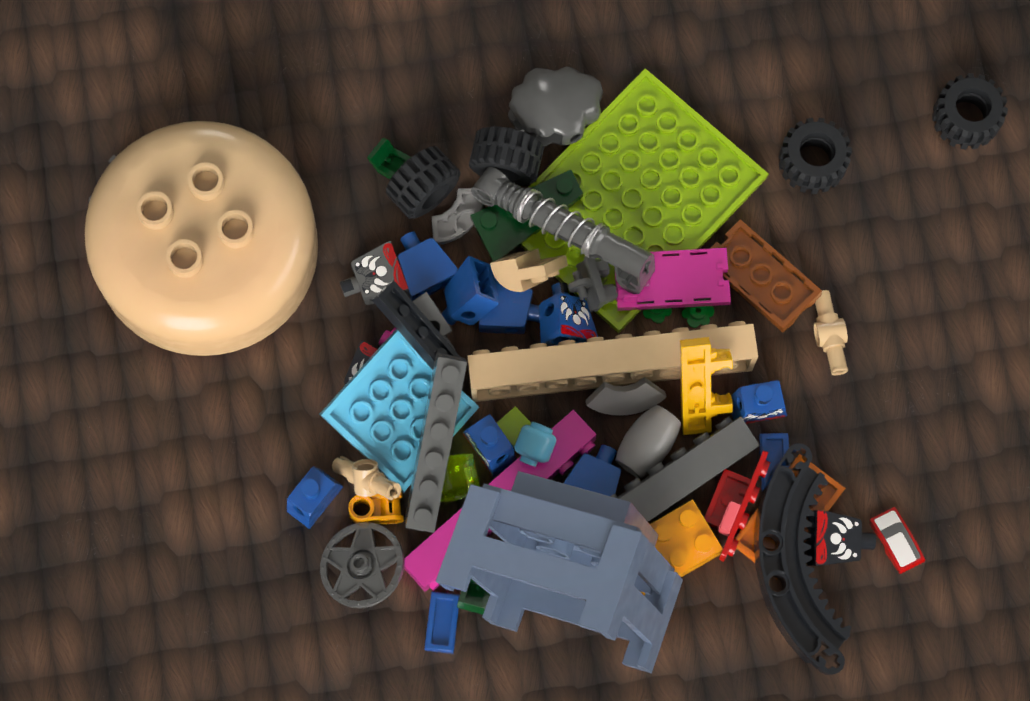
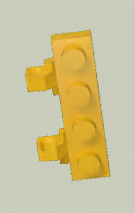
M709 337L680 340L681 424L683 435L704 433L706 431L712 432V417L717 416V414L733 412L730 393L719 395L711 392V374L724 367L732 369V355L730 349L711 348Z

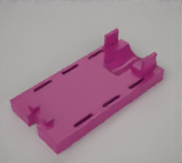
M727 248L650 252L654 254L655 272L640 294H632L623 289L618 284L615 274V285L618 294L616 298L617 311L730 305L731 303L729 280L723 279V273L728 272ZM700 299H710V300H704V301H694V300H700ZM665 301H682V302H665ZM644 302H654V303H648V304H637V303H644Z

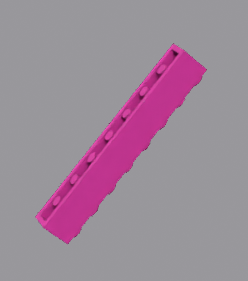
M572 410L552 428V434L556 437L557 441L548 462H537L535 467L520 461V456L488 485L511 491L518 471L552 480L558 473L563 476L574 466L572 461L580 454L582 456L584 453L588 454L596 446L593 442L596 440L597 434ZM462 508L404 559V569L425 592L429 588L435 590L440 586L435 581ZM490 528L488 530L486 537H488L493 532Z

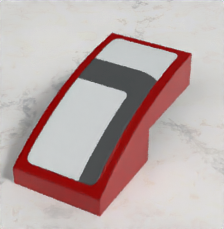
M895 507L870 519V526L884 545L886 555L899 574L925 562V558L916 540Z

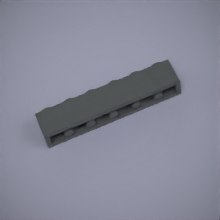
M436 353L404 519L405 527L409 529L435 532L467 361L463 357Z
M729 416L715 425L717 428L715 432L709 435L706 431L692 440L695 444L688 450L682 447L670 455L672 459L665 465L662 462L647 470L648 477L642 481L639 478L632 480L624 486L626 490L618 497L614 493L610 497L631 502L648 522L760 445L742 417L731 420Z

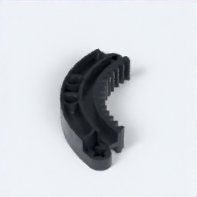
M797 443L786 450L780 461L773 468L764 487L758 505L754 528L755 568L767 609L787 643L807 664L811 663L825 675H833L839 673L845 665L844 656L838 649L850 637L851 626L848 625L841 628L843 618H832L835 609H825L829 601L828 599L819 600L818 597L823 590L814 589L813 586L818 582V579L809 577V574L815 571L814 567L806 566V563L812 560V556L804 554V552L811 549V545L804 543V541L809 539L811 534L804 530L812 526V523L807 519L814 516L815 512L811 509L818 504L815 499L822 495L821 489L826 487L828 482L824 474L821 472L816 473L808 467L812 461V453L808 446ZM801 451L803 453L802 459L805 462H798L792 470L786 467L794 459L792 452L797 453ZM764 537H770L775 541L774 551L765 549L763 546ZM771 577L780 580L782 584L780 592H775L770 588L769 580ZM821 645H823L826 649L822 650L821 653L827 657L834 655L836 657L834 662L837 666L836 668L833 666L826 668L827 661L824 658L817 656L815 660L811 656L815 655Z

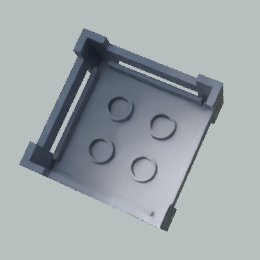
M518 471L511 491L484 484L483 487L470 485L435 582L450 591L457 589L466 592L472 579L490 594L482 618L490 624L517 632L524 611L529 610L599 632L606 638L614 641L616 637L627 640L629 644L622 664L652 674L683 579L677 572H674L675 569L655 548L659 536L658 533L631 502ZM489 528L503 541L486 537Z

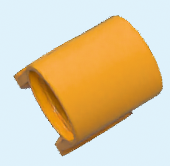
M401 492L400 496L396 499L393 498V500H388L380 494L369 497L356 495L349 502L350 518L354 523L404 522V516L401 515L400 499L403 497V493ZM360 503L369 506L370 511L364 516H358L354 512L356 505ZM389 503H392V513L389 512Z

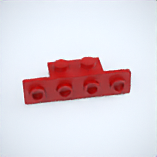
M763 450L752 479L727 469L723 471L704 517L709 526L719 529L729 502L731 503L732 501L741 505L719 558L723 562L727 555L732 557L739 542V540L734 539L738 528L744 530L750 515L745 513L748 502L755 503L760 490L759 487L755 486L758 477L765 478L771 462L766 460L769 453Z

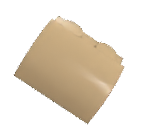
M533 249L510 254L491 262L490 265L493 275L500 285L510 291L524 292L548 280V277L559 275V270L568 266L566 255L540 259L539 250Z

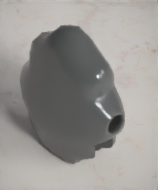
M566 66L559 70L535 68L525 75L522 84L513 88L508 118L516 130L525 132L538 139L543 144V147L551 143L558 145L573 144L583 137L585 126L596 122L601 114L602 85L594 76L581 73L572 67Z

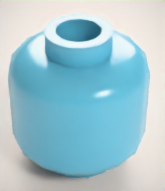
M533 421L531 425H524L514 446L515 451L521 455L520 461L535 467L537 462H548L557 441L556 437L552 434L553 429Z

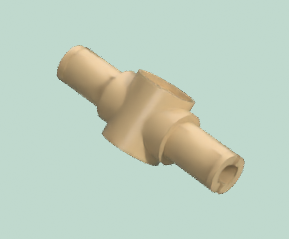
M823 290L822 295L815 302L818 317L814 323V336L817 346L823 347V352H827L831 374L841 375L848 371L843 351L848 340L846 324L843 318H838V314L834 313L829 290Z
M344 456L337 457L333 461V471L346 477L350 483L354 484L356 495L369 497L380 494L388 500H393V498L396 499L400 496V484L387 479L383 473L379 472L377 461L362 459L353 462Z

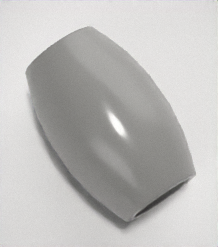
M653 406L643 413L625 434L616 455V463L634 477L642 479L648 475L647 470L662 462L670 452L677 439L681 422L661 406Z

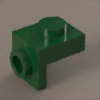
M382 138L368 155V160L375 170L389 179L411 158V156L395 149L386 138Z
M471 579L467 591H461L457 608L483 615L490 594Z

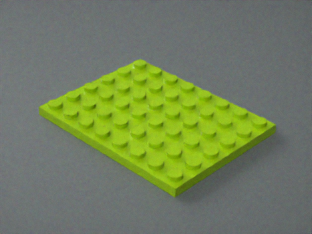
M645 68L600 114L598 120L585 129L583 137L579 141L570 144L537 178L536 182L528 188L572 170L583 192V197L568 208L570 212L579 211L582 218H592L596 225L603 223V225L610 228L611 233L649 252L700 249L768 178L769 173ZM541 230L522 243L521 247L525 251L538 249L540 259L566 255L568 266L560 269V274L555 277L560 282L567 284L574 281L572 273L577 271L576 265L585 260V254H581L580 248L574 245L568 247V242L562 239L555 241L554 235L548 232L542 234ZM608 263L610 274L607 277L601 278L603 285L613 284L616 287L614 266ZM615 299L613 302L605 304L595 313L615 331L620 333L641 310L617 311V300Z

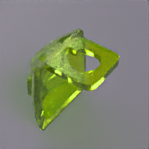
M473 454L449 456L440 502L466 498L471 484L480 487Z

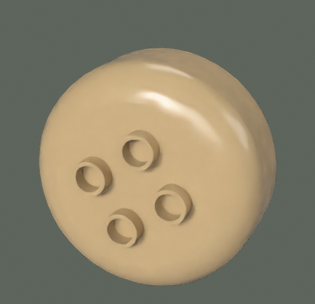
M192 121L173 124L152 131L131 143L116 156L101 175L92 193L86 215L84 235L87 260L92 276L105 300L116 316L136 335L162 349L176 353L200 356L220 355L249 347L263 340L282 326L296 311L310 287L316 268L318 255L317 228L311 200L301 177L292 164L267 141L245 129L225 123Z

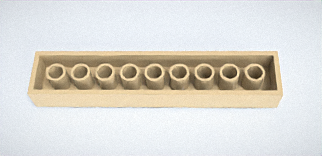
M736 321L729 323L728 327L717 328L716 324L701 326L700 330L689 331V328L682 327L673 329L672 333L661 334L660 331H648L643 334L644 336L632 337V334H620L611 340H604L603 337H593L587 339V342L584 343L565 340L559 342L557 346L547 347L545 343L531 345L530 349L519 350L516 346L502 348L501 352L490 353V350H477L473 352V355H467L471 397L474 402L596 389L603 382L614 386L631 385L644 377L651 382L681 379L680 340L709 337L711 348L730 349L732 355V369L724 367L714 371L711 376L752 371L758 359L754 324Z

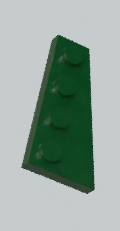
M572 170L531 187L540 191L544 199L553 198L556 205L565 204L568 208L583 197V192ZM498 205L487 207L470 215L471 221L492 262L507 256L510 252H514L529 237L542 230L535 225L529 227V220L525 223L518 222L510 211H506L504 208L498 207Z

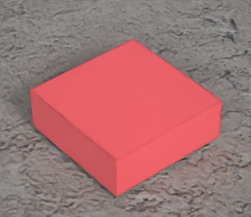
M732 501L731 503L729 502L718 529L719 534L728 537L741 506L740 504Z

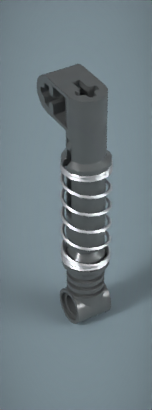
M487 167L471 189L472 195L484 205L491 207L498 205V207L510 211L518 222L525 223L529 220V227L535 225L541 228L542 234L548 232L554 235L555 241L562 239L568 242V247L574 245L580 248L581 254H585L588 258H599L613 265L618 284L632 294H640L655 272L654 254L611 233L610 228L603 225V223L596 225L592 218H582L579 211L570 212L567 205L562 204L558 206L553 198L544 199L542 193L536 189L521 188V186L509 182L506 175L496 168Z

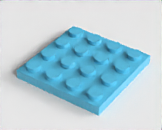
M396 329L319 415L366 459L377 461L379 471L389 480L399 483L401 491L405 492L412 482L433 370ZM463 391L461 392L453 436L479 408Z

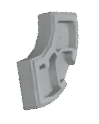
M472 188L458 189L457 198L452 207L443 214L432 216L433 239L438 245L457 240L474 226L470 215L483 210L484 204L472 195Z
M644 377L638 382L627 386H614L603 382L585 401L586 406L604 414L631 415L643 412L657 405L666 398V393Z

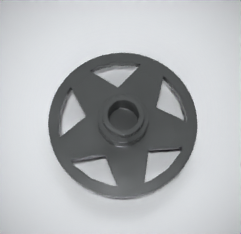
M361 522L347 526L333 536L322 554L320 575L324 588L333 599L347 607L367 608L374 606L388 598L398 586L404 571V552L396 536L379 524ZM373 530L385 535L394 546L376 547ZM356 531L351 548L335 547L344 537ZM397 562L395 574L386 587L382 572ZM328 563L341 571L334 588L328 578ZM361 587L373 597L361 601L347 599Z

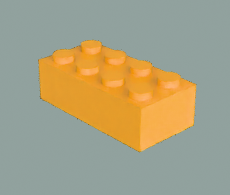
M694 500L689 501L650 524L659 535L655 548L675 569L674 572H677L680 577L719 556L723 550Z

